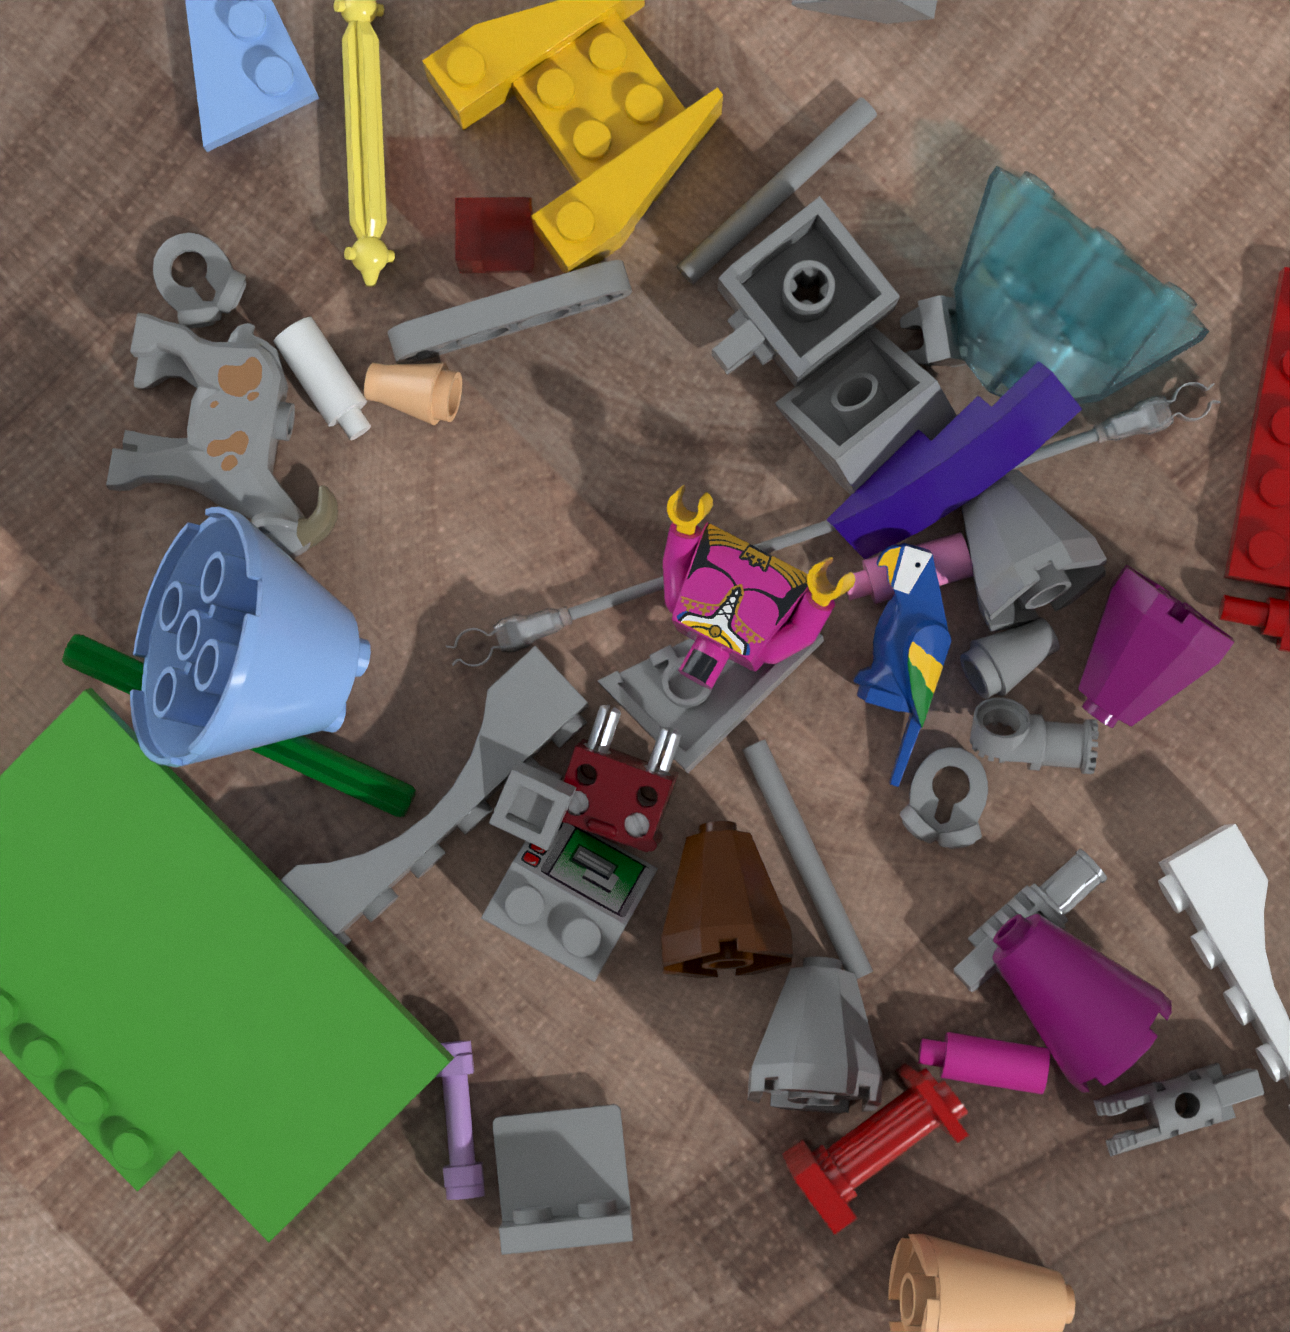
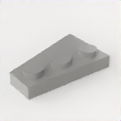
M819 633L812 645L778 664L763 663L756 672L728 659L712 689L695 683L678 671L694 643V640L690 638L673 647L669 645L649 655V659L620 673L616 671L598 680V683L655 741L661 727H671L664 746L665 751L673 730L676 729L681 733L674 760L688 774L824 642V638Z

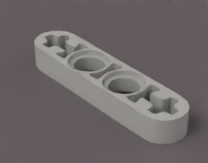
M622 260L606 261L415 318L392 327L388 330L387 334L396 363L408 364L616 302L630 295L632 288L624 262Z

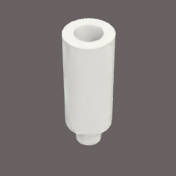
M303 318L277 335L273 341L327 425L334 426L340 424L350 440H354L367 432L371 425L360 410L367 403V400L313 318Z

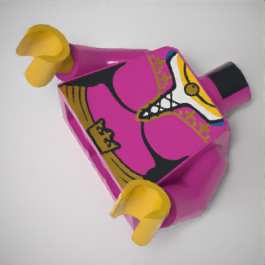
M682 485L667 502V513L673 523L669 528L663 557L665 606L673 614L672 622L677 631L694 640L678 671L695 683L712 689L728 659L756 672L763 663L778 664L812 645L835 607L833 599L848 592L854 586L856 579L855 575L849 572L839 580L837 587L832 585L827 579L826 571L833 562V557L826 558L815 564L807 574L708 522L701 531L697 524L710 512L713 506V499L706 492L699 500L698 512H691L686 509L682 502V496L685 492V485Z

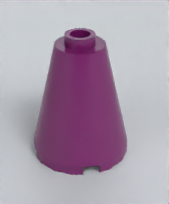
M1021 914L1015 915L997 931L993 938V942L997 945L992 956L994 963L1068 1082L1082 1093L1090 1092L1087 1081L1095 1078L1102 1086H1105L1133 1066L1158 1037L1150 1028L1158 1013L1167 1021L1171 1015L1172 1001L1160 989L1040 914H1033L1027 918H1024Z

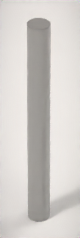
M860 97L676 266L680 273L694 285L877 116L874 108L864 98Z
M764 739L743 749L742 751L836 953L840 961H842L844 970L855 973L856 979L873 972L766 740Z

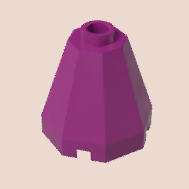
M1128 564L1124 566L1111 584L1078 686V690L1087 697L1081 707L1110 728H1114L1119 720L1131 727L1219 664L1234 644L1233 638L1187 603H1182L1170 595V591Z

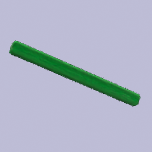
M74 634L62 658V662L66 666L129 695L132 689L142 691L143 662L84 635ZM305 736L249 749L395 817H404L415 797L416 789L412 785Z

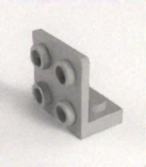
M617 1104L497 1116L493 1120L502 1223L499 1227L502 1255L633 1241V1224L621 1109Z

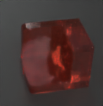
M531 197L455 198V261L459 273H530L534 270V227L531 217L534 214V207Z

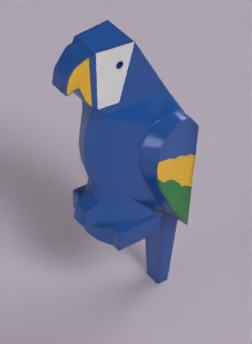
M907 543L888 546L881 552L876 562L878 567H886L887 580L895 593L892 599L888 601L875 628L873 663L871 666L859 670L853 678L854 683L859 685L857 696L866 703L897 712L910 713L889 781L890 785L897 787L900 785L919 731L925 722L952 642L948 631L933 554L931 550Z

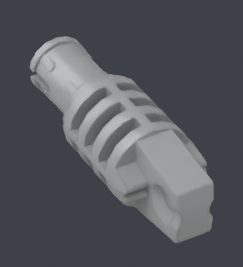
M1081 848L1076 851V855L1040 887L1035 883L1030 887L1026 885L968 937V940L974 945L975 949L954 968L953 972L969 991H976L997 972L1002 976L992 959L993 953L997 948L993 938L1009 919L1017 914H1021L1024 918L1033 914H1040L1062 929H1065L1064 924L1068 922L1065 915L1100 883H1104L1107 880V876L1102 869Z

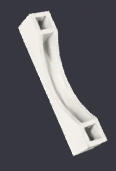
M1223 825L1158 862L1165 874V877L1159 879L1158 883L1174 911L1180 913L1186 910L1198 932L1190 937L1202 961L1210 970L1218 966L1229 984L1230 989L1224 991L1223 996L1230 1010L1242 1026L1251 1022L1263 1043V1045L1256 1048V1053L1265 1070L1275 1082L1284 1079L1290 1090V1019L1274 987L1265 950L1264 907L1268 879L1237 825Z

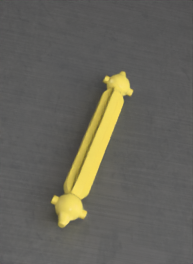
M335 0L334 11L341 12L343 19L348 23L342 37L349 221L358 238L353 247L345 248L344 257L346 260H352L356 269L361 271L367 287H375L380 271L387 263H393L395 260L394 251L388 250L385 243L380 240L387 224L379 39L370 24L376 16H383L384 6L377 4L376 0Z

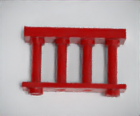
M906 1063L895 1070L908 1089L827 1149L820 1145L814 1151H811L802 1139L782 1154L793 1179L834 1235L857 1219L848 1204L849 1201L857 1196L854 1189L934 1129L939 1127L957 1143L968 1136V1133L958 1121L968 1114V1111L943 1079L938 1083L926 1067L920 1072H917Z

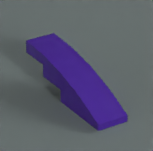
M1038 361L992 407L980 396H977L932 441L918 429L826 520L863 559H867L885 550L888 546L897 544L924 530L978 496L1031 456L1077 415L1082 408L1055 374Z

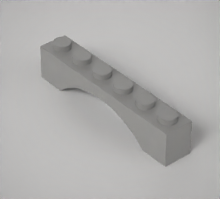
M534 646L488 689L483 722L471 756L453 787L427 816L399 837L369 852L330 863L296 865L281 881L346 947L351 942V939L345 931L362 915L370 922L374 921L399 897L392 889L394 885L410 871L419 879L446 854L439 845L457 827L464 835L468 834L493 811V808L486 801L506 783L511 769L518 760L537 768L540 764L533 757L548 743L553 741L561 748L588 723L580 715L589 707L588 702L541 651Z

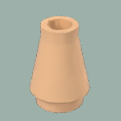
M371 363L364 383V396L366 400L380 402L431 425H436L439 420L452 422L457 414L462 394L461 373L449 370L446 363L395 365Z

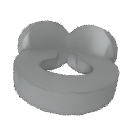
M183 233L167 239L154 257L153 275L157 289L165 301L178 312L179 324L189 329L214 325L216 321L221 320L222 313L229 314L232 309L237 307L247 285L245 281L246 275L233 269L228 257L218 245L199 234ZM185 252H195L205 259L207 263L205 278L216 291L213 301H203L193 287H183L174 281L171 268L174 260L179 255Z
M947 747L930 754L915 772L910 786L909 804L900 812L902 823L906 829L921 841L931 844L937 840L941 847H948L950 849L964 848L979 840L982 834L978 820L984 810L988 795V781L981 762L972 753L962 748ZM948 766L957 767L967 775L969 791L961 802L953 805L950 820L940 824L934 817L939 799L935 796L932 788L933 778L942 768Z

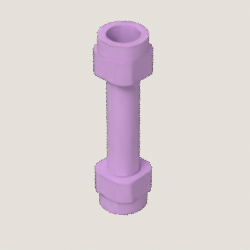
M471 1040L444 1042L441 1044L454 1057L436 1076L442 1077L450 1161V1165L443 1167L446 1199L460 1200L485 1196L483 1162H475L468 1074L474 1073Z

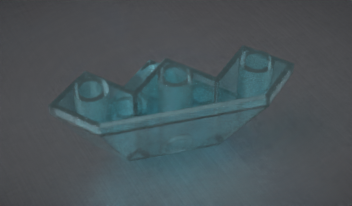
M996 166L989 175L954 288L960 356L989 393L1002 397L1040 361L1055 374L1078 404L1098 402L1200 343L1210 332L1193 313L1197 303L1187 292L1171 282H1167L1164 285L1124 253L1126 251L1125 246L1105 229L1098 226L1092 229L1053 198L1055 192L1042 179L1028 171H1025L1021 177H1018Z

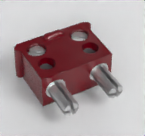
M601 705L589 740L582 739L575 746L564 782L576 787V790L562 822L641 851L652 852L663 839V834L659 829L679 774L670 770L681 738V733L676 729L673 730L661 766H658L671 727L660 728L650 760L647 762L610 748L621 715L620 710L615 707L611 711L601 743L598 744L610 709V705ZM583 764L593 766L597 772V777L591 778L587 776L583 771ZM650 786L654 788L658 799L647 798L643 794L642 787Z

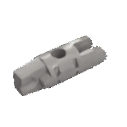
M1214 1063L1169 1079L1145 1084L1093 1101L1098 1116H1114L1126 1112L1127 1109L1142 1105L1149 1126L1136 1130L1116 1133L1112 1138L1106 1140L1111 1157L1192 1130L1234 1119L1236 1117L1232 1107L1233 1104L1264 1095L1265 1092L1258 1070L1247 1068L1222 1075L1219 1063ZM1183 1093L1187 1098L1188 1105L1186 1110L1181 1115H1178L1175 1110V1101Z

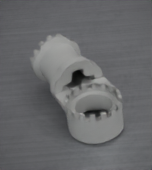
M990 698L981 702L975 708L969 741L975 752L979 750L978 756L984 758L987 755L988 761L993 762L995 757L999 758V763H1004L1005 761L1027 763L1028 770L1039 771L1041 766L1080 768L1082 774H1094L1098 752L1092 751L1091 748L1098 747V742L1092 741V739L1097 740L1099 732L1097 720L1085 719L1083 724L1045 721L1041 714H1029V711L1022 704L1014 700ZM999 722L1003 723L1002 726H1011V729L1016 731V733L1006 736L997 735L988 731L985 726L990 723L997 725Z

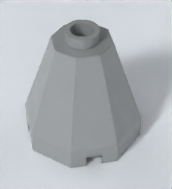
M1019 470L1009 471L978 496L961 506L978 607L991 632L1012 629L1036 620L1039 616L1035 608L1051 603L1056 612L1072 604L1105 577L1106 570L1103 565H1106L1107 558L1096 538Z
M807 957L803 959V967L790 969L749 1073L748 1101L759 1103L763 1093L768 1092L771 1093L770 1106L780 1109L823 1113H849V1100L862 1099V1112L877 1110L881 1104L883 1076L855 973L842 970V961L829 957Z

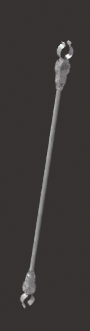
M1198 382L1186 383L1174 392L1171 400H1167L1165 396H1152L1140 400L1131 409L1111 415L1102 423L1093 425V429L1040 447L1012 470L1095 441L1102 443L1105 441H1119L1137 434L1148 436L1168 428L1174 422L1173 417L1175 415L1184 421H1197L1207 415L1212 404H1219L1221 402L1216 400L1209 402L1204 414L1198 418H1188L1180 412L1172 415L1169 404L1176 400L1177 393L1184 386H1195L1202 391H1208L1214 383L1208 388ZM825 520L753 546L766 553H771L835 531L836 529ZM663 576L571 608L564 606L558 609L547 608L529 615H511L500 619L493 625L494 631L490 634L478 628L466 629L458 635L454 646L446 647L456 648L459 638L464 633L472 630L481 631L487 636L496 633L500 646H493L489 656L482 663L472 665L465 663L461 659H456L452 665L454 666L460 660L468 666H481L490 659L494 648H501L503 653H514L526 649L535 640L555 634L564 626L573 624L572 620L663 590Z

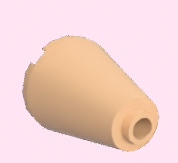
M923 1233L908 1234L910 1238H901L897 1244L891 1264L888 1300H900L901 1321H889L890 1332H1063L1065 1324H1070L1074 1318V1291L1071 1285L1065 1284L1064 1278L1059 1271Z

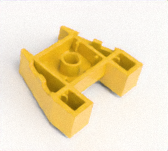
M557 0L475 24L422 60L428 82L463 131L515 96L577 183L531 215L534 232L563 273L598 264L621 248L651 204L656 202L669 185V180L691 151L696 149L722 114L723 94L718 87L685 109L623 21L643 8L645 0Z

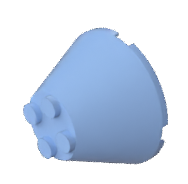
M222 507L206 509L205 515L210 517L200 525L188 522L175 537L153 578L136 634L133 655L143 657L144 665L142 691L135 689L130 691L133 729L145 756L151 761L165 766L181 767L319 731L336 732L344 722L346 701L351 692L354 679L364 674L370 661V643L367 639L359 638L358 626L353 613L246 517L237 511Z

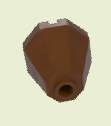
M713 821L699 825L698 834L686 837L661 936L663 974L694 978L718 977L717 970L736 968L735 976H743L792 965L793 944L791 927L751 833L737 831V824L731 821Z

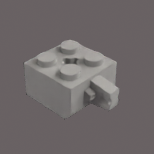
M819 196L733 263L718 278L717 290L735 311L727 319V322L735 331L715 346L711 351V355L727 375L752 356H755L762 366L773 359L796 388L892 313L900 296ZM798 283L806 289L812 288L814 285L820 288L816 304H813L808 299L802 302L795 299Z

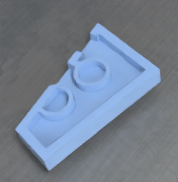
M185 0L202 141L206 152L319 99L272 0Z

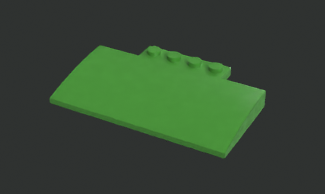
M92 688L84 690L0 775V1051L137 1192L180 1151L269 1243L454 1057L169 766L157 764L145 756L139 746L136 733Z

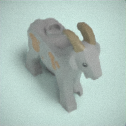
M138 312L130 350L134 357H138L134 387L137 389H149L156 387L169 378H180L187 380L197 390L191 400L187 438H168L125 430L123 449H112L106 482L107 488L114 491H130L144 483H164L192 489L219 506L237 511L251 519L253 525L292 559H295L329 536L338 520V502L328 487L324 485L319 487L317 507L310 518H306L273 474L279 440H290L295 419L294 403L286 402L288 383L282 369L278 351L267 341L254 335L255 325L251 323L238 326L231 333L228 342H212L200 338L186 326Z

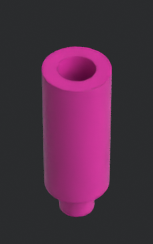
M947 1032L944 1042L921 1039L918 1064L940 1067V1078L1043 1095L1049 1073L1050 1051L1044 1047Z

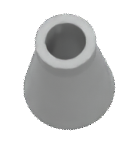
M1039 617L1028 624L971 641L970 650L961 654L960 662L968 681L981 697L987 699L994 694L1003 697L1043 660L1060 649V645L1050 624L1044 618Z

